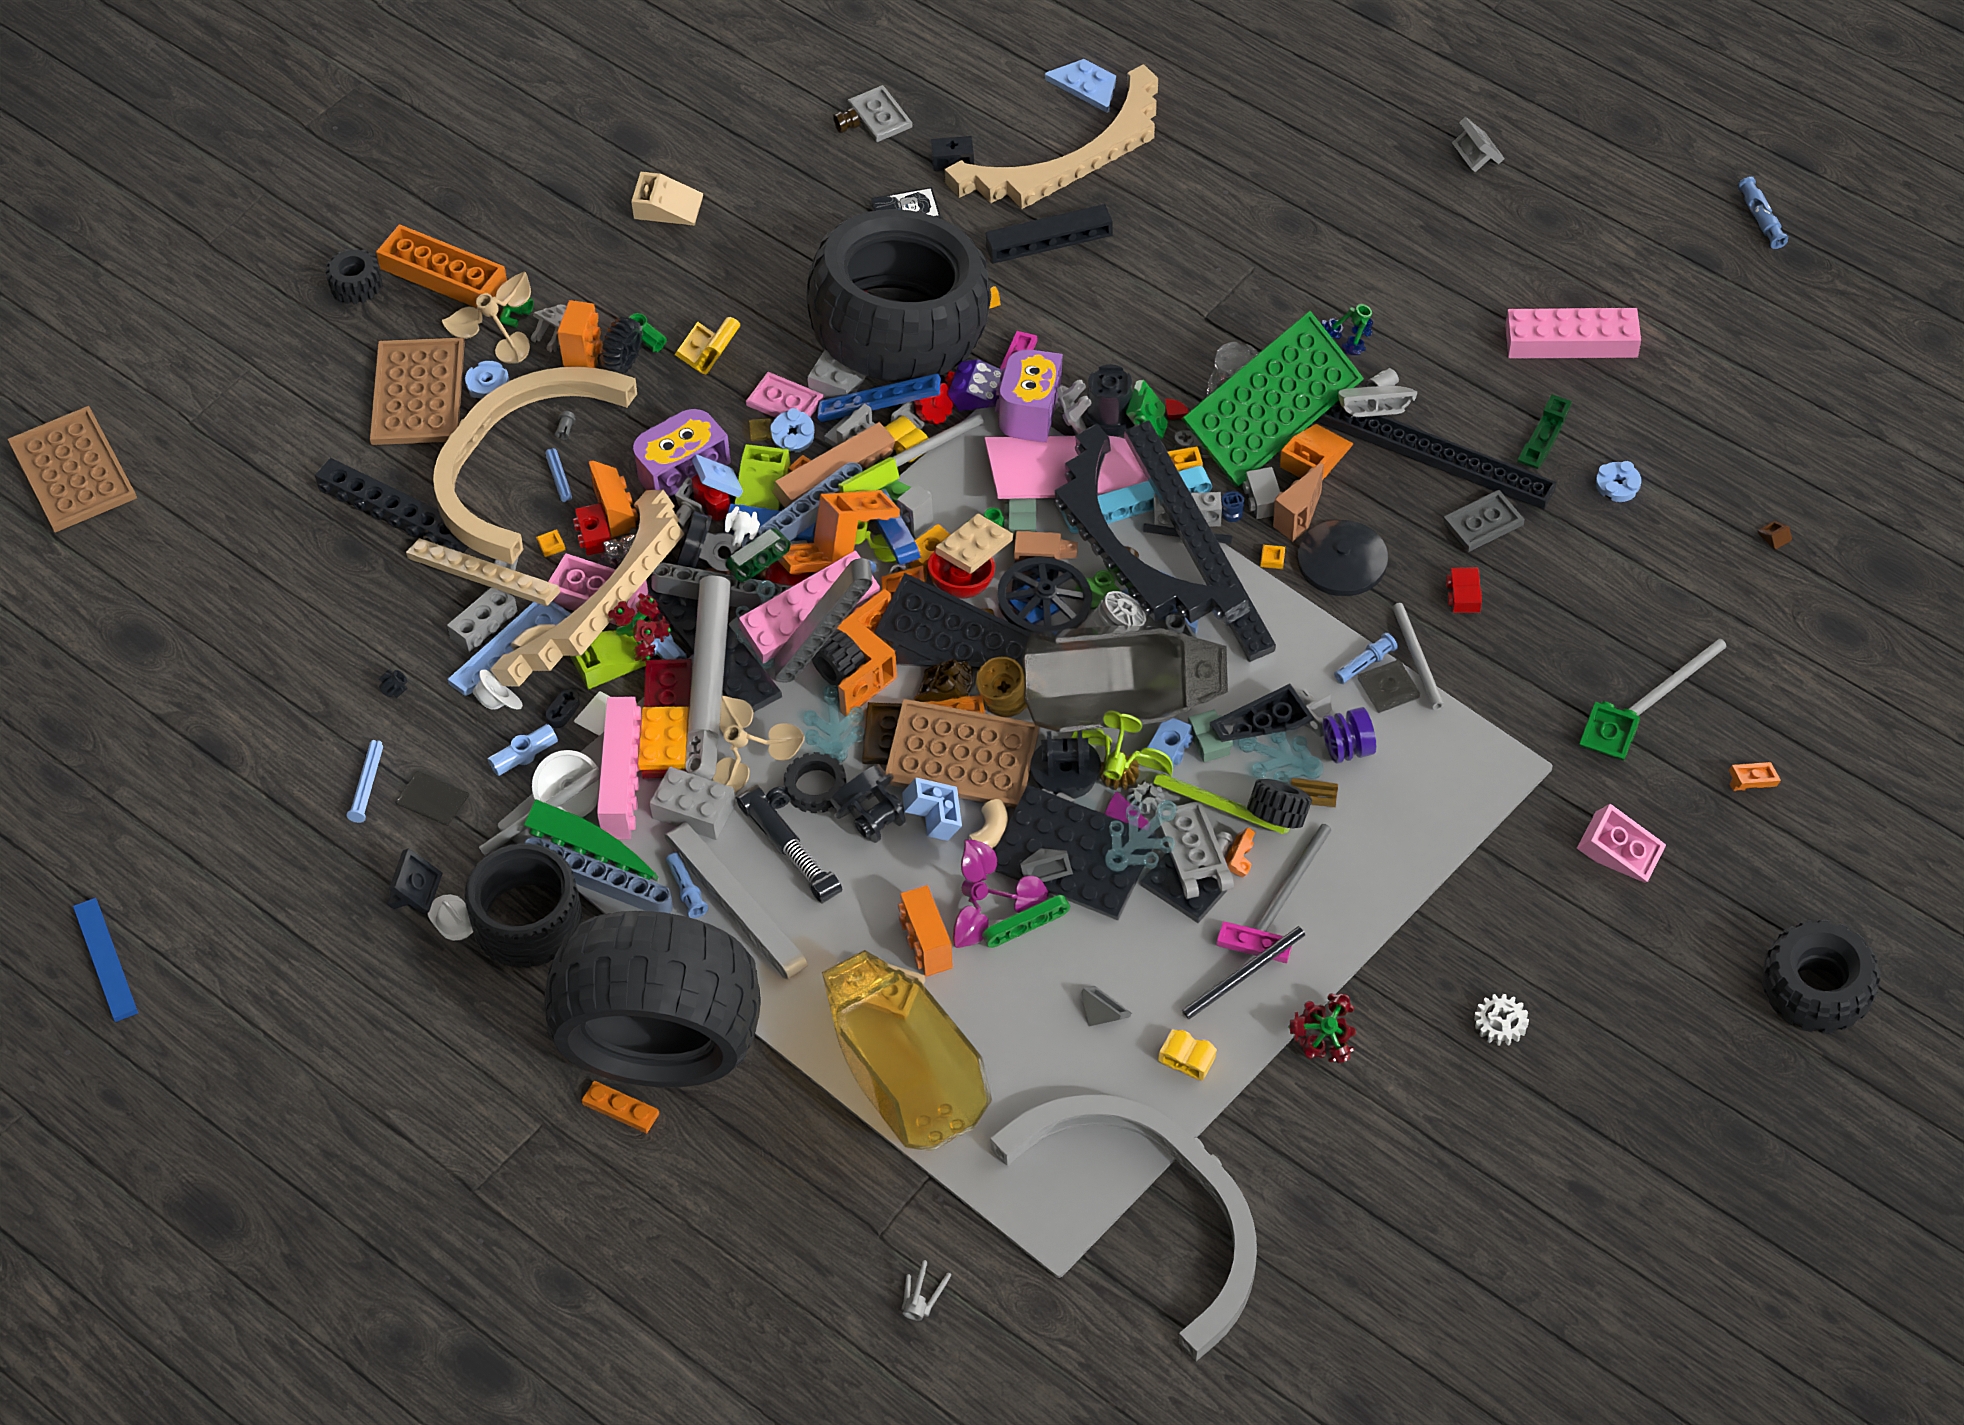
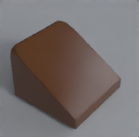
M1773 521L1758 530V534L1774 549H1778L1792 540L1790 527L1777 521Z

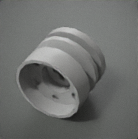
M1112 591L1107 593L1098 607L1085 622V629L1089 637L1098 646L1107 651L1118 653L1126 648L1133 636L1144 625L1146 614L1139 603L1132 597L1122 592Z

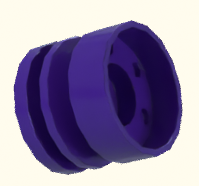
M1364 707L1348 710L1346 712V720L1341 713H1336L1334 717L1331 715L1324 716V741L1334 763H1342L1344 759L1350 761L1353 758V751L1359 758L1376 753L1377 746L1373 724Z

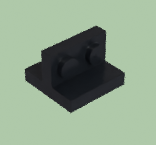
M411 849L403 850L389 887L390 898L387 905L393 909L411 905L422 914L429 913L443 872Z

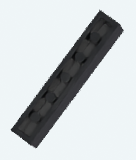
M1102 204L985 232L986 248L994 264L1113 236V221L1106 205Z

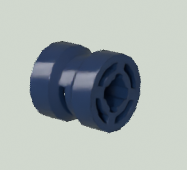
M1230 491L1223 495L1222 518L1224 520L1236 522L1242 518L1244 498L1240 493Z

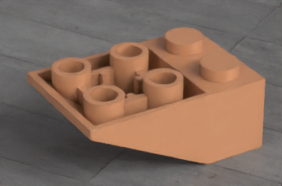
M1323 463L1309 469L1304 477L1294 481L1289 489L1284 493H1279L1275 498L1273 527L1292 542L1309 528L1321 494Z

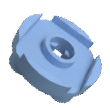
M483 361L478 363V367L474 369L471 367L467 371L465 381L470 396L483 399L499 386L509 382L507 370L503 369L500 363ZM487 378L491 379V381L489 382H483L486 381Z
M796 408L781 413L771 424L772 439L778 448L789 449V451L797 453L807 449L813 442L815 433L813 421L806 413ZM790 428H797L796 435L793 433L789 435L787 433H789Z
M1612 462L1599 468L1596 488L1602 496L1605 497L1607 495L1615 502H1625L1635 497L1641 486V476L1631 462ZM1614 480H1621L1622 484H1618V482H1614Z

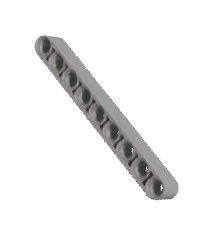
M687 822L682 823L665 834V839L672 850L680 854L685 865L785 979L791 978L808 966L805 957Z

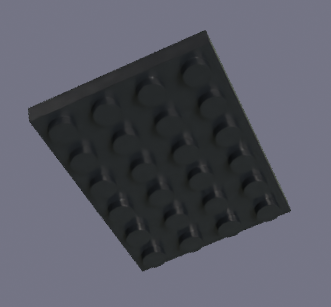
M1027 785L995 850L997 866L994 871L1019 881L1024 877L1020 863L1039 849L1067 851L1073 874L1043 882L1048 893L1055 896L1063 895L1070 902L1119 920L1156 843L1157 835Z

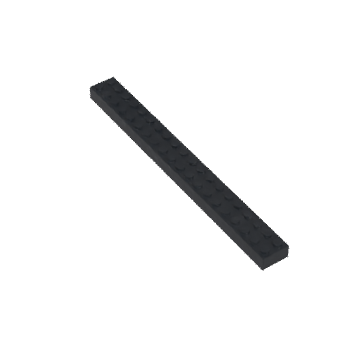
M1340 401L1336 402L1315 420V422L1483 487L1494 491L1500 490L1504 495L1545 510L1555 492L1557 482L1383 415L1353 416L1343 409Z
M1150 420L1125 430L1124 438L1206 585L1231 587L1236 584L1248 598L1249 612L1231 622L1229 626L1249 662L1275 652L1276 644Z

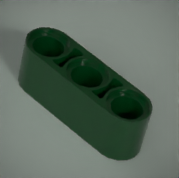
M772 528L731 555L726 562V567L738 581H747L788 553L791 543L778 529Z

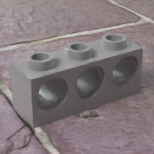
M1221 492L1191 493L1209 527L1221 526ZM1154 494V525L1174 527L1157 495Z
M491 587L447 625L450 638L470 652L475 647L481 645L483 640L491 633L496 632L505 621L515 615L518 611L515 598L509 593Z

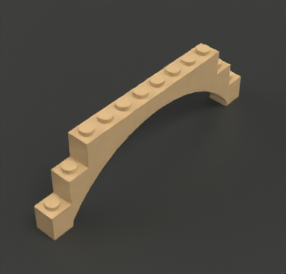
M1144 64L1128 72L1127 88L1129 91L1122 110L1102 134L1077 151L1048 162L1020 167H985L966 164L961 160L945 169V183L959 198L977 189L990 203L1008 195L1021 209L1032 205L1043 197L1049 196L1058 189L1066 187L1071 182L1084 177L1086 174L1101 168L1103 165L1154 139L1155 124L1150 119L1156 116V100L1152 96L1158 93V78Z
M663 489L646 490L635 502L634 506L640 513L639 529L635 540L622 563L600 589L555 627L526 645L508 654H503L490 670L502 686H520L532 671H551L563 656H581L612 620L608 616L609 611L614 610L620 601L627 602L683 537L684 533L677 524L679 518L672 510L674 504Z

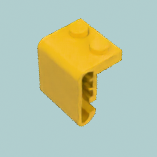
M727 317L717 332L713 333L697 322L675 355L700 373L707 374L739 329L740 323L732 317Z

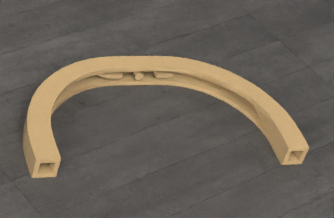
M560 367L523 375L487 394L460 421L457 429L450 434L447 442L441 449L434 468L433 480L437 506L445 525L451 533L471 549L491 558L513 564L523 551L521 534L487 523L464 507L455 493V482L462 465L491 427L501 418L519 407L538 400L561 396L590 397L628 407L637 395L636 379L604 369Z

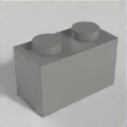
M1273 468L1247 471L1246 481H1243V490L1245 494L1249 495L1248 504L1250 511H1254L1256 519L1274 516V501L1281 492Z
M915 484L897 499V505L900 509L899 514L913 538L919 536L933 524L932 495L927 489H922Z

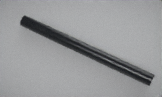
M1297 926L1182 1009L1187 1019L1190 1020L1305 936L1302 928Z

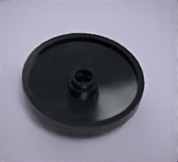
M1333 520L1317 525L1303 537L1298 550V566L1302 576L1314 588L1330 595L1353 596L1369 591L1381 581L1387 569L1388 552L1382 538L1368 526L1354 521Z

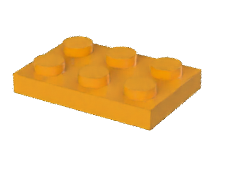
M643 707L638 761L639 770H668L669 767L685 769L689 707Z

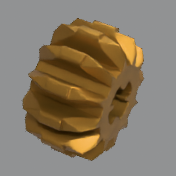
M1132 754L1125 756L1126 761L1131 757ZM1105 755L1104 762H1101L1100 777L1102 781H1105L1106 786L1114 785L1115 790L1118 787H1123L1126 790L1127 785L1134 786L1135 779L1139 777L1138 760H1133L1128 770L1124 769L1121 779L1114 780L1103 774L1106 760Z

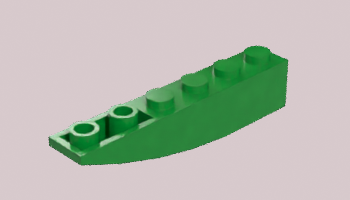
M535 799L524 824L530 830V835L539 838L543 836L551 839L550 842L562 847L564 844L573 847V851L585 855L588 853L594 856L593 859L604 863L608 861L615 864V867L627 872L630 870L648 880H658V875L637 854L600 827L577 815Z

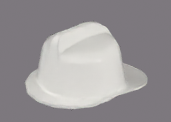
M487 670L479 672L480 681L474 687L473 694L482 705L489 709H498L504 705L513 709L522 708L523 705L520 699L506 686H502L494 674Z
M450 894L442 895L433 901L428 917L445 938L462 940L473 933L466 904L462 899Z

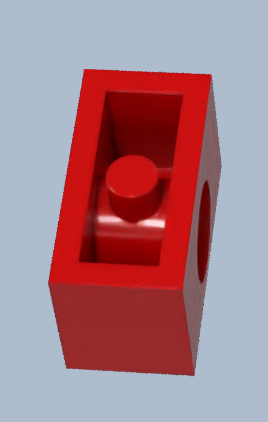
M601 503L575 509L577 518H573L576 531L581 533V535H577L580 548L585 547L587 556L613 550Z

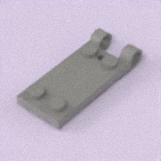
M1198 801L1155 811L1156 820L1181 880L1186 899L1199 896L1196 879L1216 875L1221 891L1234 888L1232 874L1224 859L1202 802Z

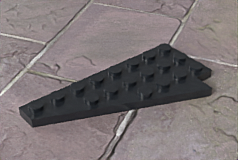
M904 573L874 632L875 635L893 643L891 648L895 650L896 665L932 667L941 662L955 659L957 662L966 661L971 668H981L988 660L996 657H1008L1015 660L1022 667V670L1056 671L1066 651L1043 638L907 573Z

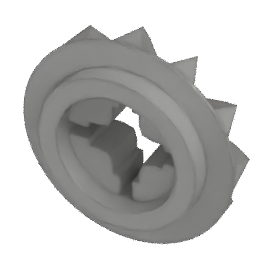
M1143 780L1139 784L1135 782L1134 786L1129 788L1127 794V801L1142 814H1150L1159 810L1165 800L1162 787H1158L1154 784V781L1148 783ZM1150 792V797H1147L1142 802V795Z

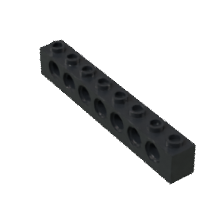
M331 457L315 474L317 487L322 493L330 494L343 503L346 502L353 505L357 510L365 511L375 519H381L394 528H400L412 537H418L464 553L469 548L451 533L438 509Z

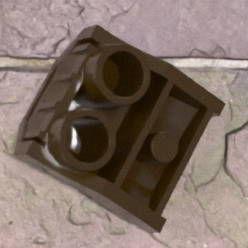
M951 659L925 669L923 680L914 700L919 702H940L968 696L974 681L971 666L966 661L957 662L955 659Z

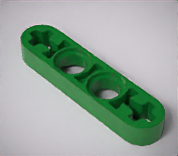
M1063 895L1055 896L990 926L983 932L982 937L988 947H997L1062 917L1070 910L1071 906Z

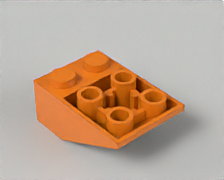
M1315 424L1295 435L1281 450L1280 468L1302 478L1309 469L1323 463V480L1352 447L1353 443Z

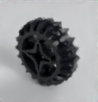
M621 316L611 323L607 334L604 335L605 339L600 350L602 352L600 359L603 368L619 374L626 373L628 369L632 368L636 357L639 356L638 352L643 341L641 339L643 332L640 323L634 319Z

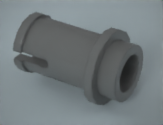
M563 411L558 417L559 424L555 436L558 438L560 433H562L561 440L569 438L571 426L575 424V415L572 412Z

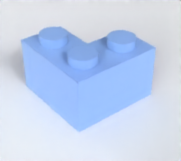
M915 778L902 792L904 812L925 817L928 837L948 841L962 827L957 787Z

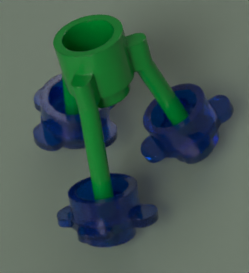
M1359 304L1356 308L1351 307L1341 319L1331 318L1329 321L1323 320L1321 325L1332 338L1340 339L1342 337L1341 332L1343 331L1342 323L1351 316V321L1354 324L1352 333L1356 336L1348 337L1347 342L1342 343V348L1351 355H1360L1362 351L1366 350L1364 341L1360 339L1361 335L1369 337L1373 333L1371 330L1373 320L1370 318L1372 310L1367 305Z

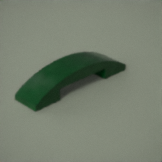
M1553 394L1550 396L1543 410L1541 420L1529 443H1526L1518 458L1519 463L1535 469L1541 467L1562 429L1572 401Z

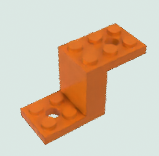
M881 490L820 494L814 543L791 544L789 552L778 559V561L793 575H800L805 572L817 573L854 552L858 520L867 522L870 519L889 520L890 518L899 517L900 509Z
M885 588L878 594H874L864 605L857 607L837 628L854 640L867 662L862 664L850 677L844 678L838 685L840 710L846 717H849L897 678L895 650L874 634L891 601V593Z

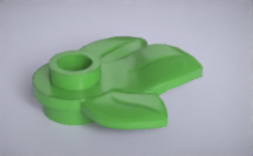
M1100 570L1092 578H1086L1092 591L1091 609H1096L1107 593L1112 591L1120 592L1119 588L1115 585L1113 575L1107 570ZM1077 585L1075 591L1081 592V589Z

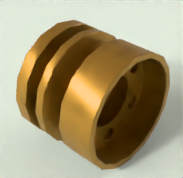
M996 657L988 660L981 666L977 673L976 684L987 708L994 715L1012 717L1020 714L1027 708L1031 701L1032 691L1022 667L1015 660L1008 657Z

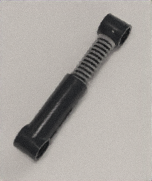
M754 785L736 796V802L741 811L747 817L750 816L783 855H787L810 882V889L814 897L821 904L843 891L836 875L831 871L825 872L815 862V859H812L813 857L810 856V853L801 845L800 838L768 802L766 795L758 785Z

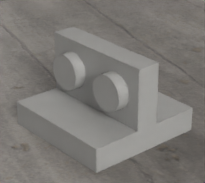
M1466 117L1459 122L1465 131L1452 144L1474 172L1481 168L1490 158L1498 164L1505 159L1482 129Z
M864 404L855 410L852 415L845 416L824 436L825 442L836 447L875 425L872 422L871 407Z

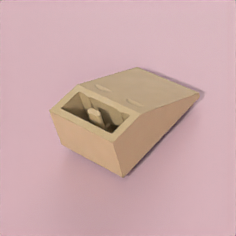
M640 172L631 201L634 219L695 225L703 193L662 174Z

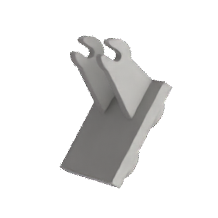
M557 305L534 312L533 316L539 319V322L531 336V341L536 343V340L540 341L551 324L556 328L551 341L547 345V350L549 352H552V350L556 351L559 345L557 331L567 306Z
M1082 380L1075 381L1066 391L1061 387L1057 388L1059 394L1057 401L1065 412L1062 415L1068 426L1072 425L1076 435L1086 430L1082 414L1091 405V400L1088 399V396L1079 398L1076 404L1074 402L1086 388Z

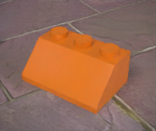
M589 461L593 489L598 503L602 505L611 538L630 533L631 527L637 528L636 521H639L636 508L632 509L630 506L633 505L630 492L626 493L624 490L627 488L624 476L619 477L618 471L614 467L596 461Z

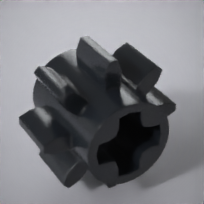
M389 669L379 678L382 682L379 688L387 697L394 695L398 698L408 689L405 686L407 678L399 670L392 672Z

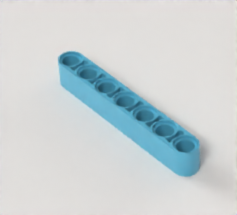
M1202 466L1179 471L1190 493H1206L1212 489V484ZM1149 481L1098 495V501L1107 524L1152 511L1155 492ZM1062 511V515L1066 521V524L1070 532L1079 533L1076 526L1072 527L1069 524L1066 518V514Z

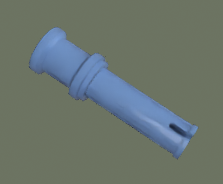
M1383 633L1378 641L1368 644L1362 654L1334 673L1337 681L1340 684H1345L1350 678L1361 672L1371 663L1380 662L1385 654L1397 649L1395 639L1389 633Z
M672 853L668 855L666 863L669 865L674 879L680 888V899L686 904L689 917L698 918L703 916L708 911V905L706 902H703L700 896V888L693 884L680 854Z

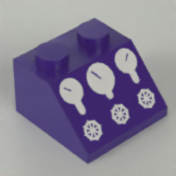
M978 359L959 362L948 392L957 409L964 411L996 407L997 399H999V396L996 395L997 384L1000 382L1001 369Z

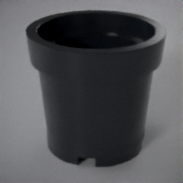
M1112 364L1100 366L1099 370L1094 373L1092 372L1088 379L1087 396L1091 400V405L1082 414L1083 421L1087 428L1098 424L1108 436L1122 435L1125 430L1135 425L1126 414L1133 393L1132 378L1129 373L1127 374L1123 371L1122 367Z

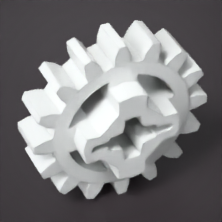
M1494 994L1492 1001L1484 998L1483 1005L1478 1004L1474 1018L1476 1021L1475 1028L1481 1029V1037L1488 1036L1487 1042L1489 1043L1494 1039L1497 1040L1498 1046H1500L1501 1041H1505L1507 1045H1510L1511 1039L1518 1042L1520 1035H1525L1529 1019H1527L1528 1011L1522 1010V1002L1515 1004V997L1507 1000L1506 994H1503L1502 998L1498 999L1496 994Z

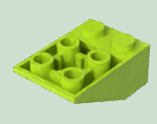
M745 445L738 479L743 492L740 497H736V505L779 511L781 503L773 494L776 480L789 474V449Z
M616 630L602 631L581 656H570L588 689L646 666V661H635L634 659L636 656L633 649L638 645L633 636L629 637L626 634L619 636Z

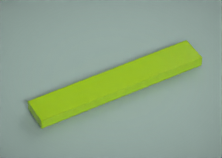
M1159 774L1155 777L1154 784L1273 831L1286 834L1290 830V828L1277 826L1259 819L1245 805L1166 774Z

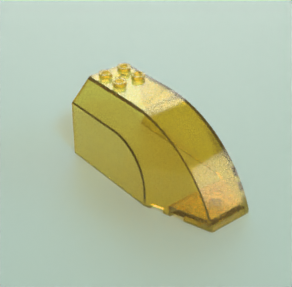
M866 950L823 971L822 975L833 1023L844 1058L865 1096L904 1147L931 1152L974 1129L992 1101L983 1058L922 982L906 977L903 971L892 969L888 966L887 962Z

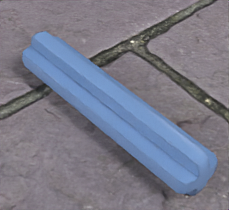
M555 448L548 449L545 454L560 499L563 502L570 501L572 493L557 450Z

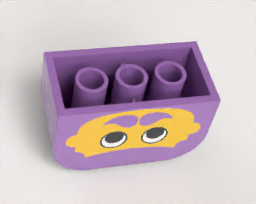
M1021 350L1013 353L1008 358L1006 368L1001 370L1000 382H998L996 395L999 396V399H997L995 411L999 412L998 426L1004 434L1013 438L1047 443L1059 395L1057 388L1061 387L1063 354L1037 350Z
M698 409L685 410L673 417H669L666 421L651 427L639 435L633 445L638 479L646 490L663 489L668 497L677 493L688 476L692 478L698 474L692 461L695 454L725 466L731 463L727 434L707 412Z

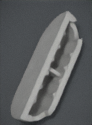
M1376 386L1343 389L1339 391L1338 396L1340 404L1346 412L1356 417L1402 413L1412 400L1415 401L1417 391L1401 386Z

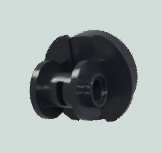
M694 511L688 529L686 528L683 535L684 540L682 539L681 549L676 565L695 568L698 559L701 558L707 560L717 570L728 571L726 567L728 558L742 549V545L737 547L736 543L735 546H732V534L726 532L712 534L708 532L712 516ZM721 546L729 548V554L726 557L718 556L717 552Z
M1077 730V738L1052 739L1051 731H1047V740H1041V745L1036 749L1031 758L1030 768L1031 774L1041 790L1045 789L1049 792H1054V794L1063 793L1076 799L1088 793L1094 786L1100 774L1101 761L1095 748L1089 744L1088 738L1082 737V730Z
M879 764L860 773L830 798V802L837 810L835 817L840 819L851 813L855 818L854 824L858 832L864 838H868L874 843L881 840L880 830L885 827L884 824L889 825L893 822L898 826H902L906 822L904 807L895 795H890L885 789L894 779V776L892 774L887 775ZM875 796L879 803L865 811L860 803L865 799L870 800Z

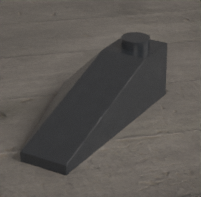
M1289 683L1210 722V726L1221 742L1295 730L1313 721L1314 716Z

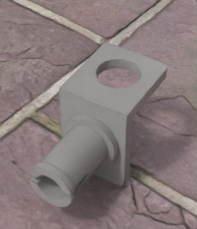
M914 401L902 403V407L891 415V422L903 415L916 428L921 430L924 426V422L913 414Z
M689 476L675 494L680 506L676 512L679 518L677 524H680V528L684 527V524L694 511L705 514L701 504L689 499L693 492L692 479Z
M1304 689L1303 692L1306 695L1301 691L1298 695L1314 716V720L1306 725L1319 737H1322L1323 723L1320 717L1332 710L1331 696L1327 693L1316 699L1308 690Z

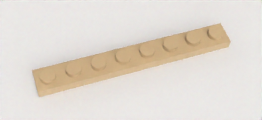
M420 538L406 552L410 560L544 606H548L560 593L558 585Z

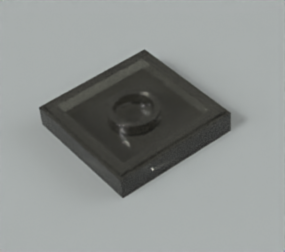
M1400 659L1358 674L1360 684L1378 713L1420 698L1419 690Z

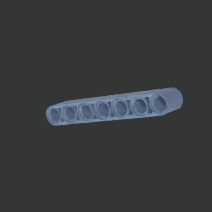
M854 462L845 464L760 526L753 540L766 531L776 528L791 541L817 521L820 494L840 493L838 484L861 473L862 467ZM750 535L742 541V548L753 541L749 539Z
M531 837L524 842V844L532 843L548 847L550 850L556 851L558 855H561L572 869L577 885L644 911L670 913L673 909L671 893L666 886L539 837Z

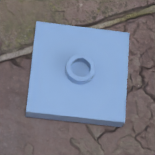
M695 454L692 461L702 484L740 497L743 490L733 468Z

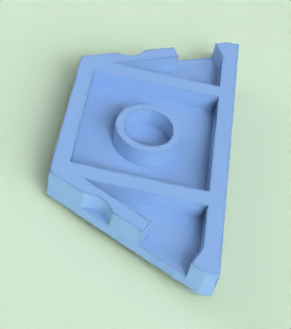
M1082 59L1047 72L1045 80L1107 113L1116 84V75Z

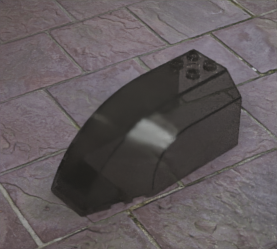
M1123 625L1034 632L1030 634L1023 651L1024 700L1034 725L1059 733L1108 728L1104 723L1103 717L1107 711L1111 710L1120 714L1131 715L1140 720L1142 724L1166 722L1175 715L1182 712L1185 713L1196 705L1204 704L1228 692L1227 646L1158 627Z

